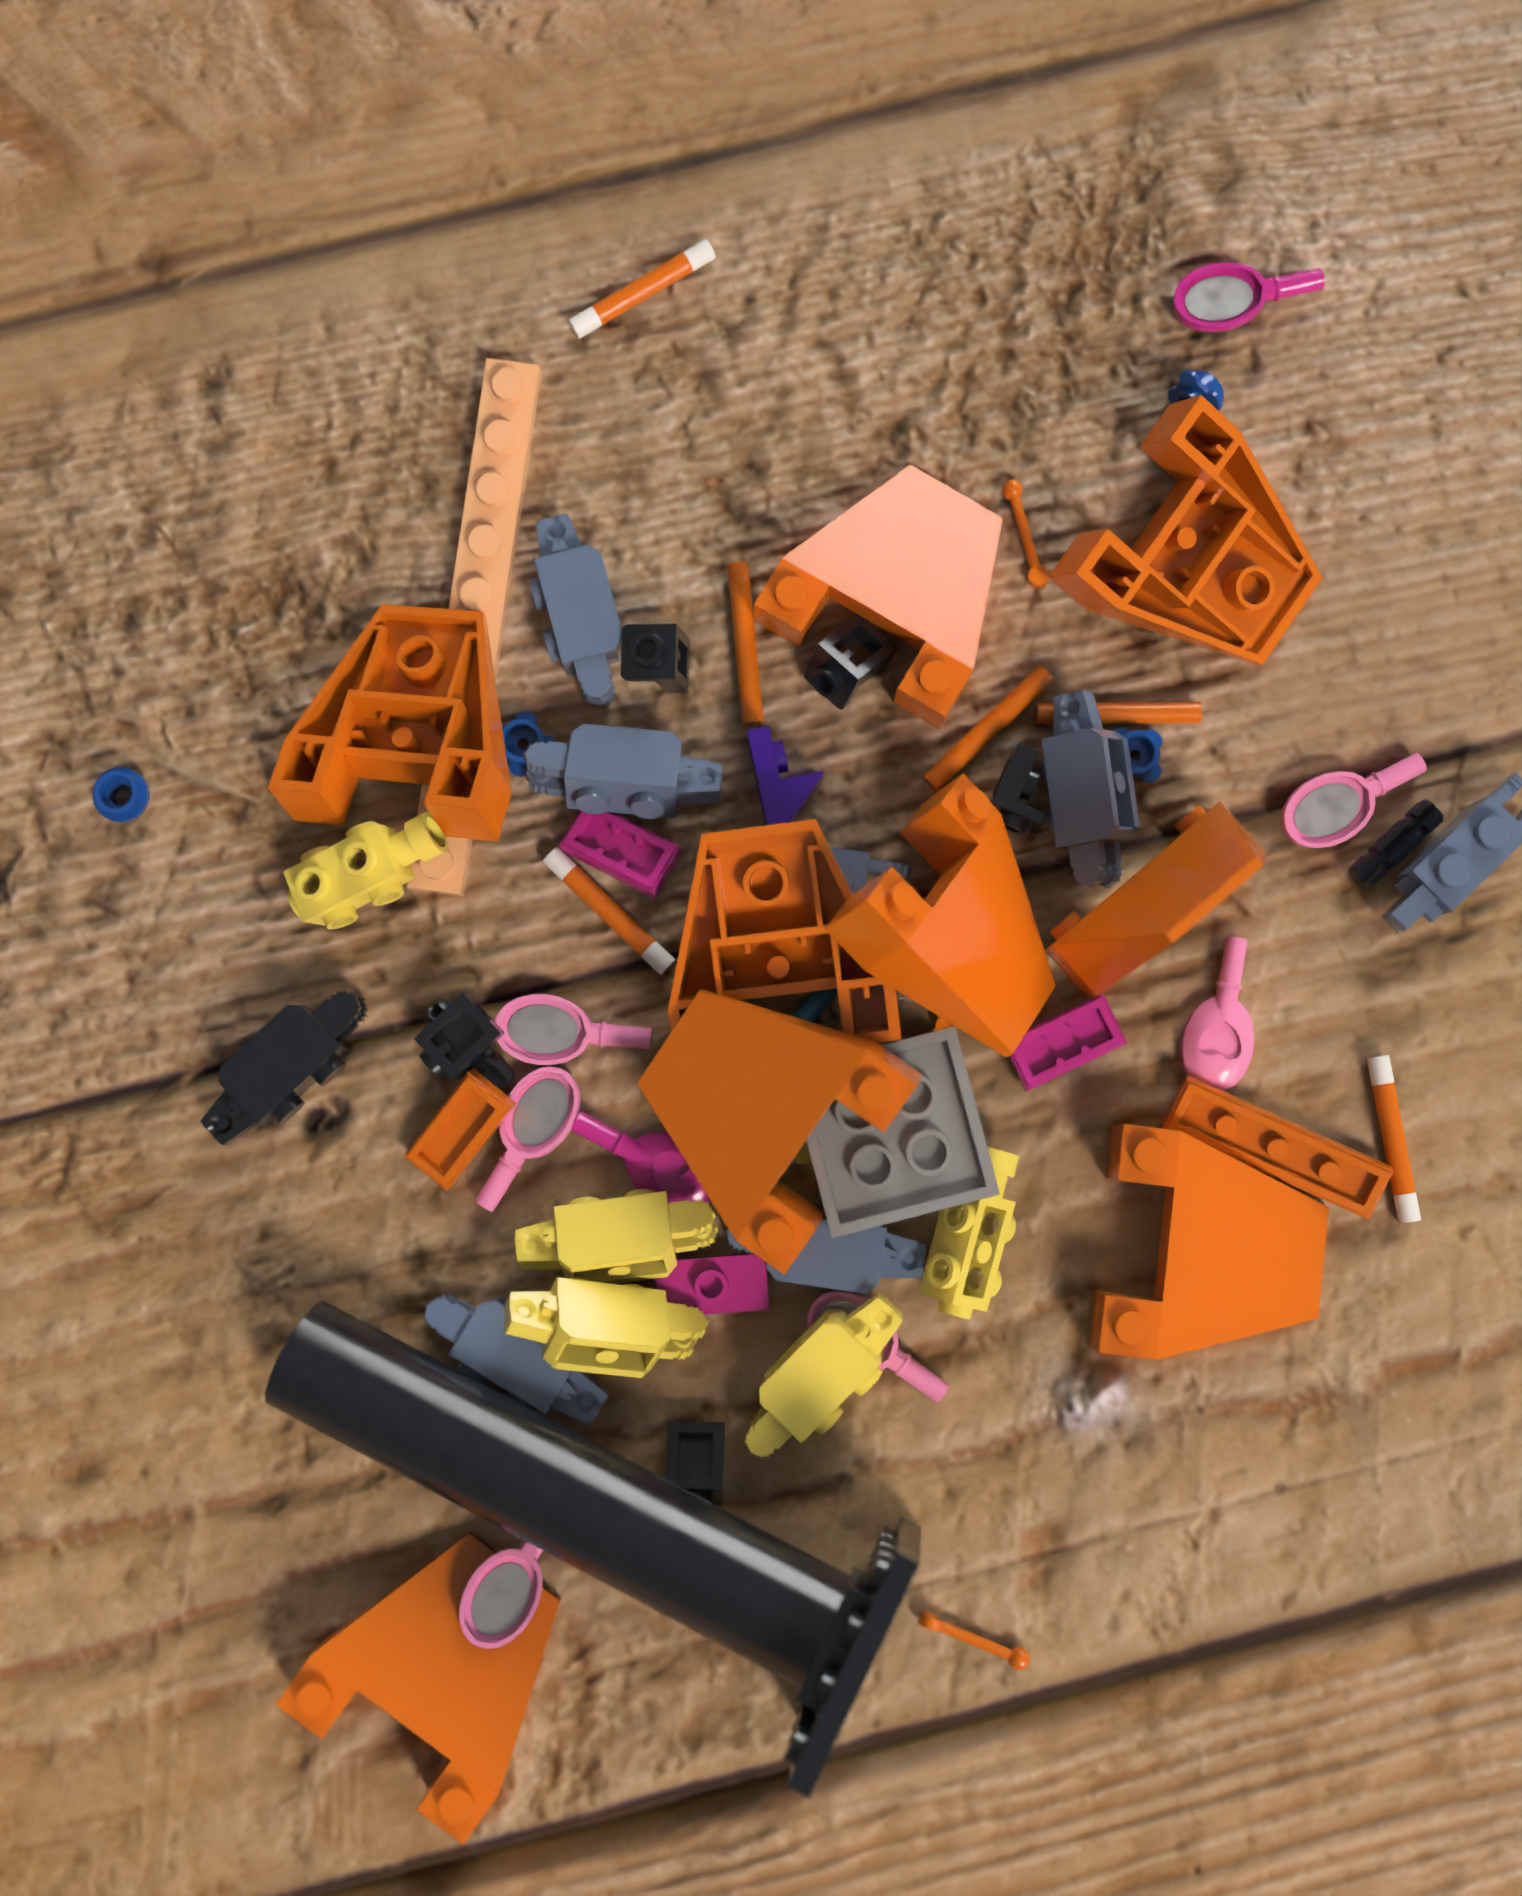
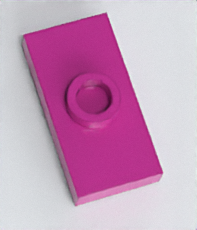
M579 811L559 843L564 853L654 899L657 898L683 855L680 846L611 812L588 814Z
M1102 993L1030 1027L1014 1054L1008 1057L1024 1090L1029 1091L1127 1044V1041Z
M753 1253L677 1259V1266L668 1277L655 1279V1289L666 1290L668 1303L684 1304L687 1307L692 1305L694 1308L698 1307L700 1311H704V1315L769 1310L766 1262Z

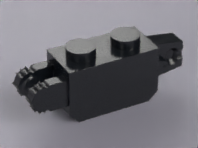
M343 990V992L337 991L336 995L332 994V999H327L316 1010L302 1005H286L220 1067L219 1084L225 1090L200 1120L206 1130L220 1144L229 1145L258 1124L271 1125L276 1121L281 1125L292 1118L305 1104L301 1096L316 1082L320 1086H324L346 1066L342 1058L352 1048L344 1040L359 1027V1022H364V1018L368 1017L366 1013L369 1009H367L364 1001L365 998H360L354 995V993H348L346 990Z

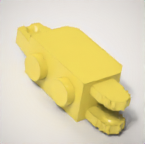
M637 1189L626 1193L624 1197L605 1200L595 1197H580L570 1201L568 1205L555 1206V1219L515 1230L516 1256L521 1270H562L565 1278L581 1277L593 1282L610 1284L668 1277L677 1266L676 1253L698 1250L699 1247L703 1249L706 1246L710 1247L711 1243H715L718 1227L713 1221L716 1218L715 1212L712 1211L709 1202L705 1203L703 1199L701 1201L695 1199L694 1202L685 1200L669 1203L666 1191L655 1192L650 1189Z
M557 1277L550 1291L510 1292L504 1304L505 1334L541 1342L543 1359L554 1369L635 1378L644 1377L653 1368L658 1358L671 1360L673 1358L678 1360L682 1358L685 1360L686 1357H690L698 1338H702L706 1332L705 1328L709 1321L703 1314L704 1311H700L698 1307L694 1308L692 1305L687 1307L684 1304L668 1303L666 1290L643 1288L637 1284L618 1285L593 1282L581 1277Z
M878 1292L850 1314H847L843 1309H826L765 1371L763 1383L759 1387L760 1405L763 1407L758 1411L757 1415H754L753 1420L750 1421L749 1425L751 1426L746 1433L745 1443H747L750 1454L760 1456L761 1459L764 1456L769 1458V1455L774 1454L775 1449H779L792 1435L802 1444L814 1431L820 1436L825 1434L842 1415L843 1409L839 1406L853 1392L860 1397L876 1383L883 1372L879 1368L883 1348L901 1325L904 1317L901 1311L887 1297Z

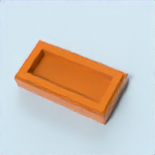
M473 1068L467 1072L405 1153L404 1157L447 1191L457 1182L517 1103Z

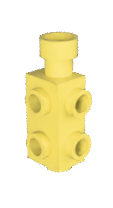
M424 812L405 822L404 830L397 832L395 828L378 824L375 821L358 824L346 832V839L332 846H320L305 852L300 857V863L283 871L290 889L287 893L288 901L302 922L326 925L329 930L345 927L358 919L357 908L371 901L374 906H381L401 898L405 894L402 885L415 879L410 864L419 859L427 862L445 853L448 850L447 838L429 812ZM367 857L363 867L357 865V861Z
M988 1147L1000 1195L939 1210L937 1225L930 1251L924 1264V1273L918 1292L939 1299L938 1311L965 1319H971L973 1309L987 1312L990 1298L994 1297L1000 1290L1002 1278L998 1268L1004 1245L1013 1238L1016 1231V1221L1013 1216L1016 1202L1003 1199L1008 1177L1014 1178L1020 1156ZM998 1219V1227L994 1232V1224ZM983 1274L984 1279L982 1285L980 1286L979 1280L981 1275Z

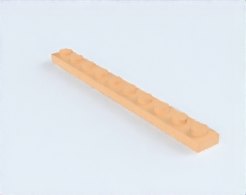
M486 358L449 609L482 611L487 620L496 682L542 371L540 365ZM422 784L417 816L424 812H429L424 805L429 785ZM446 837L448 850L445 853L427 862L419 859L410 864L415 879L407 882L406 887L410 890L464 897L473 839Z

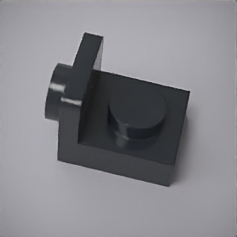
M856 613L818 643L803 675L820 695L826 697L838 709L842 710L850 704L858 687L892 660L898 647L867 619Z
M677 624L624 625L622 628L621 677L625 681H656L667 693H689L690 639Z
M1018 743L1010 753L990 798V802L1001 813L1006 830L1018 835H1025L1026 830L1035 833L1043 826L1047 817L1046 814L1017 802L1019 797L1025 800L1029 799L1041 773V770L1033 767L1039 751L1022 743Z
M462 992L414 1040L424 1049L419 1054L421 1060L435 1075L440 1078L448 1075L451 1080L464 1078L467 1072L470 1071L469 1067L505 1032L468 992Z
M668 1421L665 1479L716 1506L724 1505L725 1422Z

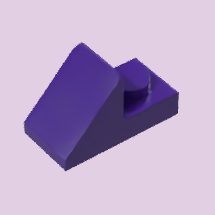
M769 726L747 730L748 746L765 825L795 822L822 783L824 771L780 779V773L789 772L782 739L772 741Z

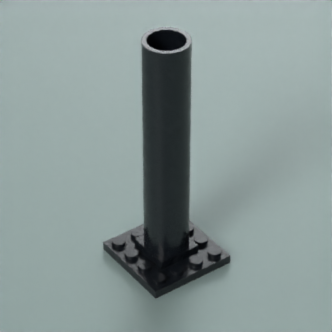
M325 1301L314 1305L294 1329L278 1356L266 1387L265 1403L799 1686L796 1700L800 1702V1705L795 1714L797 1717L791 1728L793 1731L787 1745L789 1746L783 1761L791 1764L786 1786L808 1798L810 1797L918 1569L921 1545L920 1526L903 1517H900L895 1530L884 1526L872 1551L868 1574L854 1567L851 1574L848 1575Z

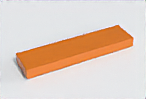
M1187 1074L1162 1121L1163 1128L1182 1131L1254 1169L1368 1220L1394 1172L1392 1167L1384 1162Z

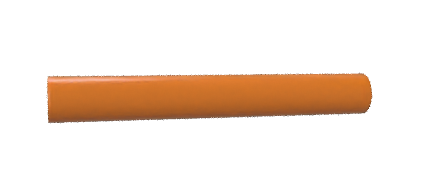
M733 562L727 565L742 725L756 726L764 723L749 565L747 562Z
M1039 665L922 776L924 782L934 792H938L1054 681L1052 675Z
M1096 702L1102 724L1201 723L1202 720L1201 702ZM1036 703V725H1054L1053 703Z

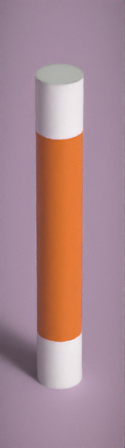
M704 239L570 318L568 322L578 339L584 337L714 260L716 256L713 248Z
M559 847L554 848L545 857L543 863L655 971L663 975L674 964L676 959Z
M1389 1055L1366 1058L1386 1162L1394 1170L1390 1182L1398 1223L1420 1221L1421 1215Z

